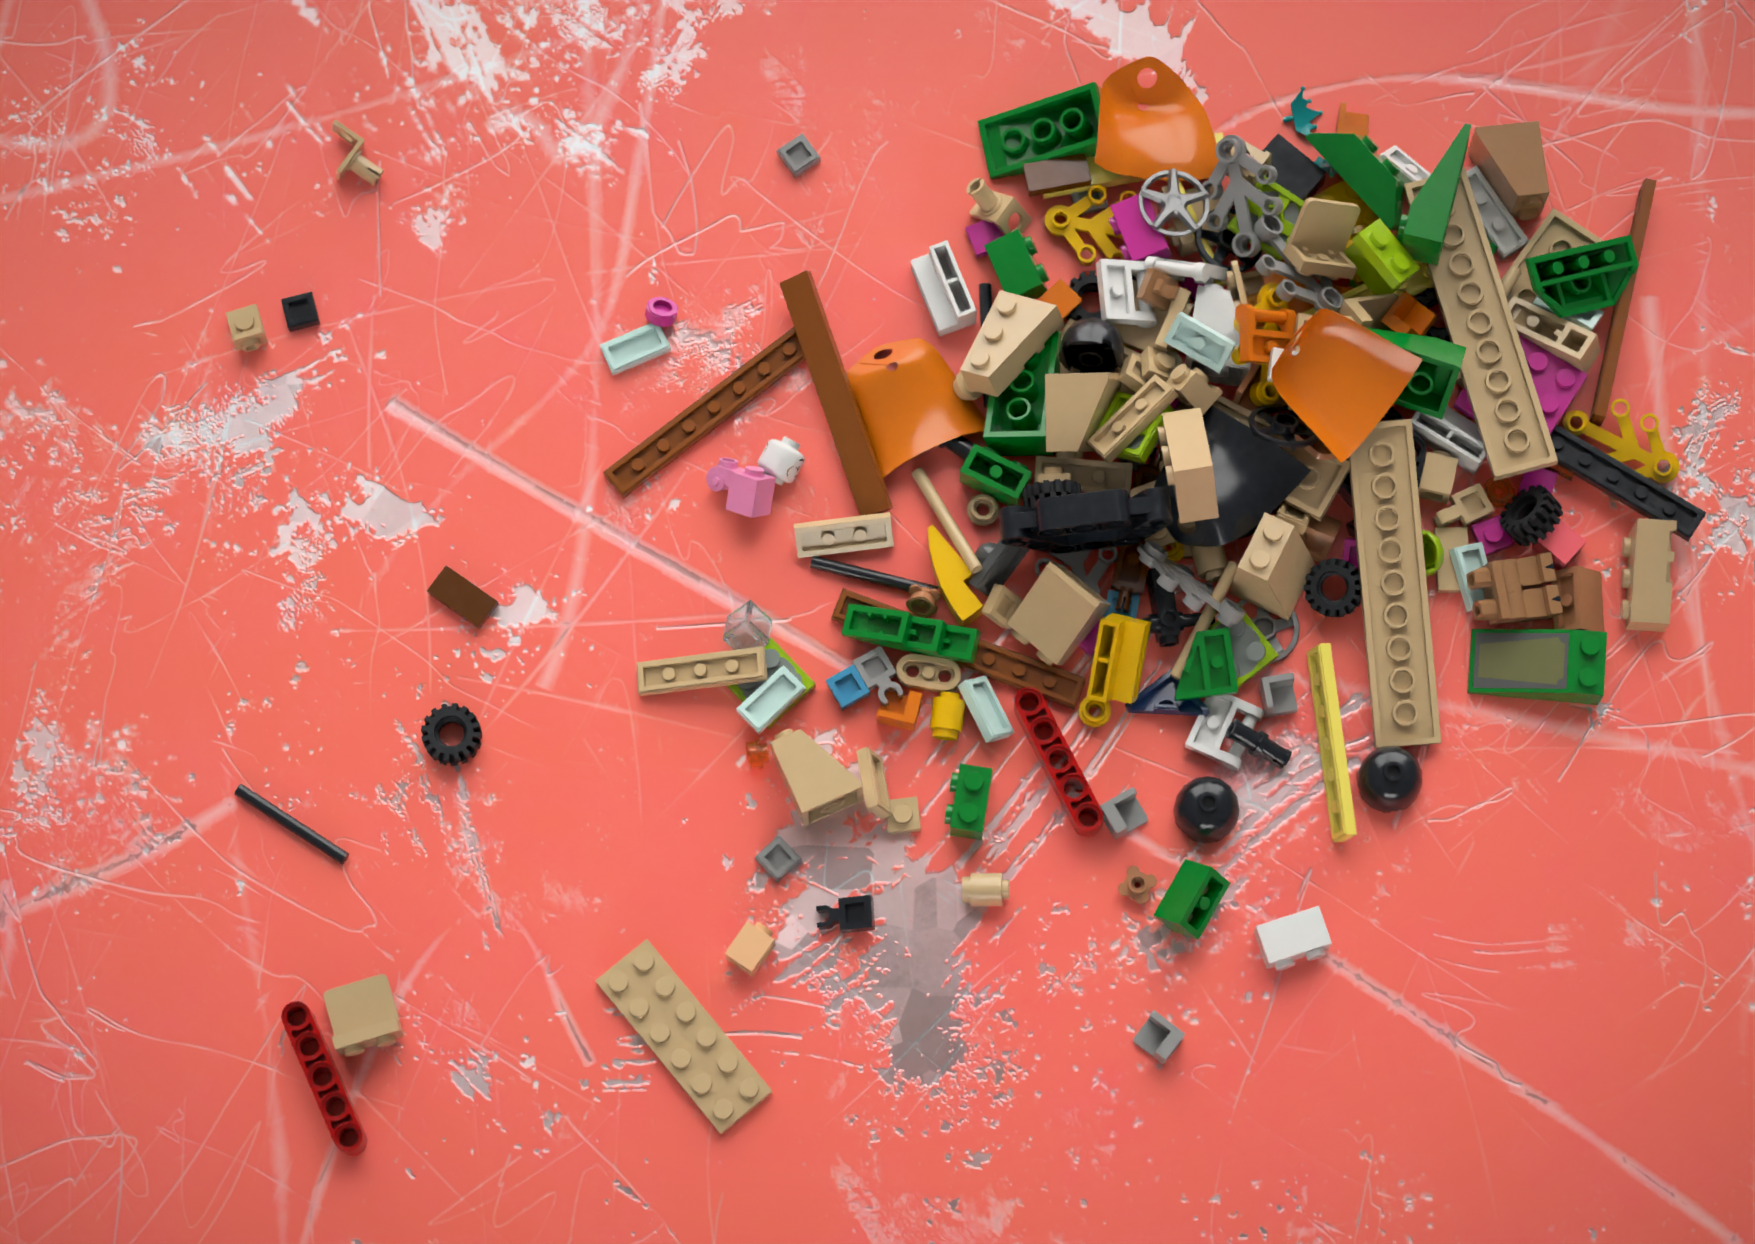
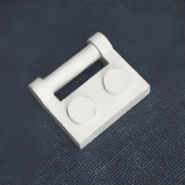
M1148 256L1144 263L1145 273L1147 268H1155L1176 281L1185 282V277H1191L1194 279V283L1213 284L1214 280L1226 281V271L1228 270V268L1208 263L1171 260Z
M1100 259L1096 263L1102 320L1110 324L1138 325L1141 328H1150L1157 325L1156 313L1153 312L1152 306L1139 300L1140 311H1135L1132 275L1136 277L1137 290L1139 291L1145 276V261Z
M1232 695L1207 697L1204 704L1209 708L1210 714L1208 716L1198 715L1184 747L1217 761L1231 770L1238 771L1242 764L1240 758L1245 747L1234 741L1229 753L1221 750L1220 747L1225 738L1226 731L1236 711L1245 715L1242 723L1254 729L1257 721H1261L1265 712L1261 708Z

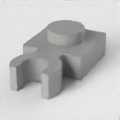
M881 645L852 661L868 689L871 691L878 687V697L882 706L885 708L889 706L887 698H885V694L888 691L896 692L899 699L903 698L901 686L891 681L892 678L897 676V672Z

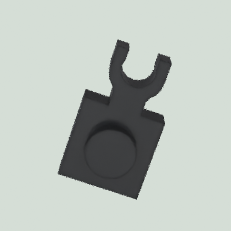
M871 895L838 898L839 908H831L827 905L816 906V911L819 914L829 913V919L826 922H817L819 930L831 929L836 924H840V931L842 933L875 930L874 901Z

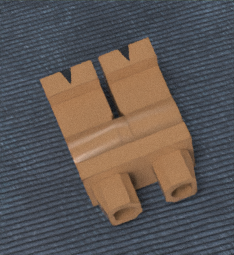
M1551 552L1524 558L1491 561L1466 575L1470 590H1483L1484 600H1478L1473 603L1472 609L1475 620H1489V625H1496L1500 623L1550 620L1563 613L1558 585H1549L1556 581Z

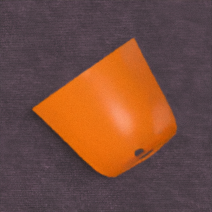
M1319 309L1291 338L1274 364L1271 378L1274 387L1288 406L1314 432L1338 461L1342 463L1353 454L1384 417L1413 377L1422 359L1342 314L1329 309ZM1301 332L1296 342L1291 346L1296 336ZM1299 345V353L1292 355V351Z

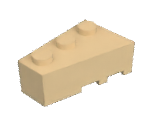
M1000 290L960 368L968 388L998 397L1025 369L1023 365L1035 352L1039 354L1045 348L1044 343L1055 331L1060 332L1065 327L1057 305Z
M1201 407L1162 413L1163 426L1157 427L1167 484L1174 487L1180 524L1219 518L1214 470Z
M1638 518L1628 536L1623 537L1621 554L1622 557H1627V568H1623L1621 572V588H1626V600L1621 601L1620 619H1625V630L1665 632L1670 624L1673 584L1670 582L1671 562H1674L1675 552L1671 551V534L1673 531H1676L1677 521Z

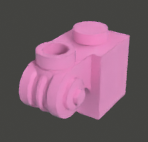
M726 457L719 458V464L708 471L706 481L709 488L713 491L729 489L726 510L751 518L769 515L776 477L765 474L764 469L761 467L745 466L744 469L738 467V460Z

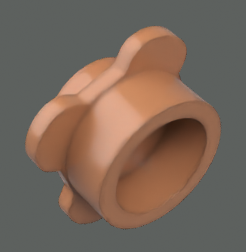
M918 584L909 587L911 595L910 599L906 601V606L913 614L926 617L937 612L936 601L940 599V592L938 590L921 587Z
M1131 866L1126 871L1127 877L1125 881L1119 884L1118 891L1122 896H1128L1136 900L1138 904H1145L1149 900L1148 894L1151 888L1157 884V879L1153 874L1147 875L1141 872L1137 866ZM1136 882H1139L1141 886L1140 888H1136L1134 884Z

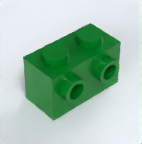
M1017 229L984 245L1004 291L1037 299L1048 290L1045 282L1049 281L1050 278L1042 263L1037 264L1034 258V254H1037L1038 250L1031 236L1025 237Z
M974 444L960 470L959 482L983 494H987L1007 506L1020 505L1022 502L1023 488L1031 484L1032 472L1025 465L1017 461L1011 462L1001 457L998 452L989 447H981Z
M960 764L959 773L952 772L949 792H955L953 805L947 804L944 824H950V836L982 840L993 768Z
M1185 859L1153 916L1171 931L1199 940L1228 889L1230 882L1212 867Z

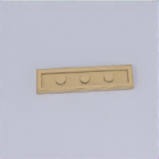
M763 646L636 662L638 694L640 696L768 680L766 650Z

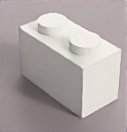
M1319 906L1257 925L1254 929V935L1266 969L1275 967L1276 971L1294 966V960L1307 957L1308 961L1321 958L1326 955L1325 950L1329 949L1332 944Z

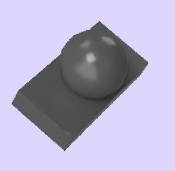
M1001 540L997 544L992 542L982 544L975 552L982 565V569L975 573L968 583L988 597L994 584L1004 585L1030 549L1005 545L1001 543Z

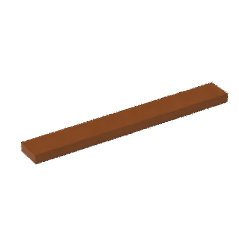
M1648 178L1643 180L1639 189L1629 234L1633 241L1638 263L1657 180ZM1637 270L1632 274L1626 288L1613 308L1589 419L1590 423L1601 426L1606 418Z
M806 270L779 284L859 514L861 516L883 513L893 509V505L812 273Z
M795 327L791 328L603 471V475L623 499L804 362L806 359Z
M843 588L831 620L844 625L849 604L898 611L904 610ZM982 639L979 641L974 664L954 661L959 668L981 676L986 675L991 680L1018 690L1025 687H1034L1041 692L1045 700L1075 710L1086 681L1085 677L1052 665L1049 666L1042 661Z

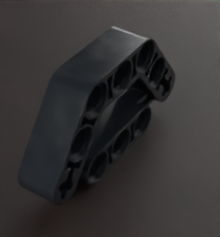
M1163 487L1145 489L1130 499L1128 490L1109 489L1041 498L1035 501V508L1015 505L1006 506L998 510L1000 540L1002 544L1055 554L1134 545L1173 523L1170 490Z

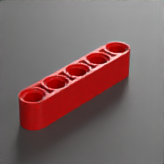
M1034 687L1022 688L1015 696V715L1074 830L1082 837H1093L1099 833L1102 827V809L1043 695ZM1024 699H1032L1037 703L1038 707L1033 711H1025L1021 708L1020 703ZM1040 727H1046L1050 729L1053 735L1047 740H1041L1036 737L1034 732ZM1053 756H1062L1066 759L1067 765L1064 768L1057 769L1051 766L1049 760ZM1070 784H1075L1081 788L1082 794L1072 798L1066 795L1064 789ZM1084 813H1091L1096 817L1097 822L1090 827L1084 826L1080 823L1079 817Z
M300 1001L290 1002L282 1010V1023L333 1142L342 1153L349 1156L358 1155L364 1151L367 1145V1136L316 1017L305 1003ZM295 1012H306V1020L303 1024L299 1026L291 1025V1016ZM309 1041L319 1042V1050L316 1054L312 1056L304 1055L303 1049L306 1043ZM322 1071L332 1072V1080L326 1086H318L316 1083V1078ZM333 1102H345V1110L340 1116L335 1117L329 1114V1108ZM348 1131H356L358 1133L356 1144L351 1147L343 1146L342 1138L344 1134Z

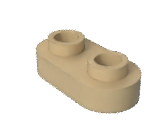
M907 654L898 661L896 666L899 682L908 688L937 693L953 692L961 681L959 666L949 659L920 654ZM909 668H916L919 671L916 677H910L906 672ZM942 673H947L951 679L948 682H941L938 677Z

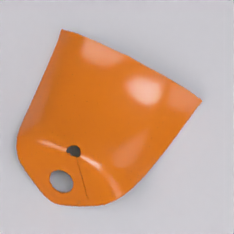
M1152 56L1137 59L1111 73L1103 82L1100 90L1099 125L1094 163L1107 171L1148 179L1155 173L1172 168L1190 174L1197 180L1210 178L1219 161L1215 152L1217 145L1215 135L1203 105L1180 76L1161 60ZM1146 68L1153 69L1157 74V81L1149 88H1144L1138 83V74ZM1138 104L1148 105V109L1142 111L1138 108ZM1168 177L1160 178L1158 180H1168ZM1178 178V181H1186L1182 178Z
M912 338L879 345L864 355L847 372L883 479L906 461L929 449L963 435L984 432L986 419L972 400H963L956 395L953 388L956 376L941 354L926 340ZM887 349L893 351L886 358L874 359V356L880 351ZM897 362V368L894 371L887 369L889 364Z

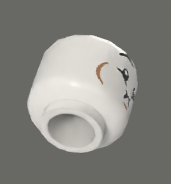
M784 436L782 441L777 439L768 441L757 464L764 469L765 474L776 477L775 483L782 486L784 482L791 483L794 481L805 461V457L798 451L801 445Z

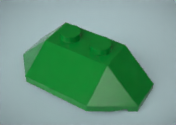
M1309 133L1305 138L1390 230L1398 231L1402 216L1404 181L1398 176L1401 171L1389 158L1383 160L1376 152L1379 149L1378 145L1368 135L1362 137L1350 133Z
M1631 235L1525 259L1533 291L1559 318L1614 306L1626 288L1632 274L1639 267Z

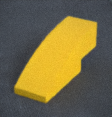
M932 524L927 528V538L933 575L949 611L961 627H966L983 614L981 612L983 604L968 588L970 584L968 582L973 577V574Z

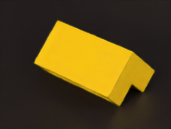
M1111 613L1100 619L1086 698L1104 703L1111 699L1129 704L1136 701L1151 622L1116 613Z

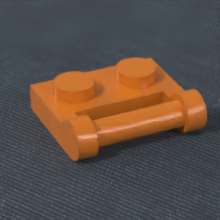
M1242 303L1236 307L1235 318L1239 322L1240 362L1269 365L1271 349L1273 347L1285 349L1294 336L1295 312L1292 309L1284 308L1279 311L1257 309L1251 304ZM1255 321L1275 323L1280 327L1281 332L1255 329Z

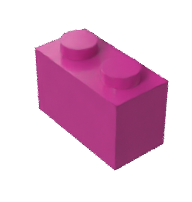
M1139 194L1110 206L1114 216L1108 219L1115 236L1122 234L1125 244L1121 245L1120 249L1125 260L1145 261L1148 256L1165 259L1173 257L1164 234L1155 231L1143 219L1138 205ZM1144 198L1145 211L1150 220L1154 222L1156 215L1149 199Z

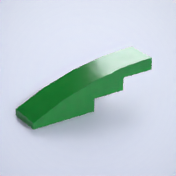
M856 604L848 605L841 633L845 637L893 649L973 664L981 632L975 628L947 625L943 620L916 617L910 612Z

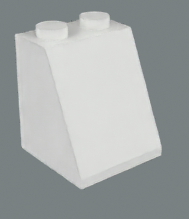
M1217 284L1198 285L1192 318L1237 343L1236 346H1239V333L1235 330L1233 324L1235 306L1230 290H1225ZM1188 355L1185 358V365L1191 370L1195 367L1201 370L1209 378V382L1236 387L1240 386L1251 366V363L1237 365L1230 356L1222 372L1217 373Z

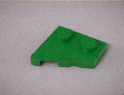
M1229 627L1197 631L1174 696L1175 702L1237 694L1238 685Z

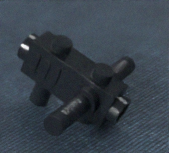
M1156 568L1148 570L1149 578L1146 580L1152 614H1149L1148 618H1142L1141 620L1151 622L1149 632L1150 634H1155L1156 643L1159 642L1160 647L1175 646L1179 644L1178 637L1181 634L1180 631H1183L1184 627L1195 626L1201 613L1182 614L1181 611L1177 612L1174 591L1169 592L1157 583L1160 573ZM1215 617L1210 625L1215 623Z

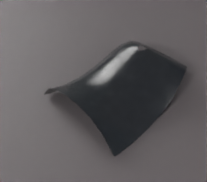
M1211 406L1203 415V421L1214 470L1219 518L1195 521V531L1192 534L1183 533L1177 524L1179 516L1174 487L1167 484L1165 466H1163L1154 485V488L1163 487L1170 490L1173 523L1166 528L1177 542L1189 546H1221L1245 535L1260 523L1265 512L1270 514L1311 472L1310 468L1277 445L1269 443L1260 437H1253L1250 427L1218 408Z

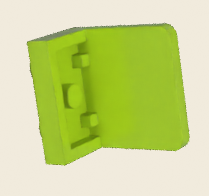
M1380 218L1351 239L1353 243L1344 251L1345 255L1358 268L1356 274L1374 295L1394 293L1421 269Z

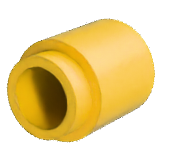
M940 692V697H933L929 727L932 730V738L947 741L958 740V733H962L965 701L959 699L960 694Z

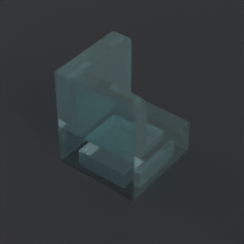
M750 600L727 616L723 641L733 650L759 646L765 647L769 644L772 619Z

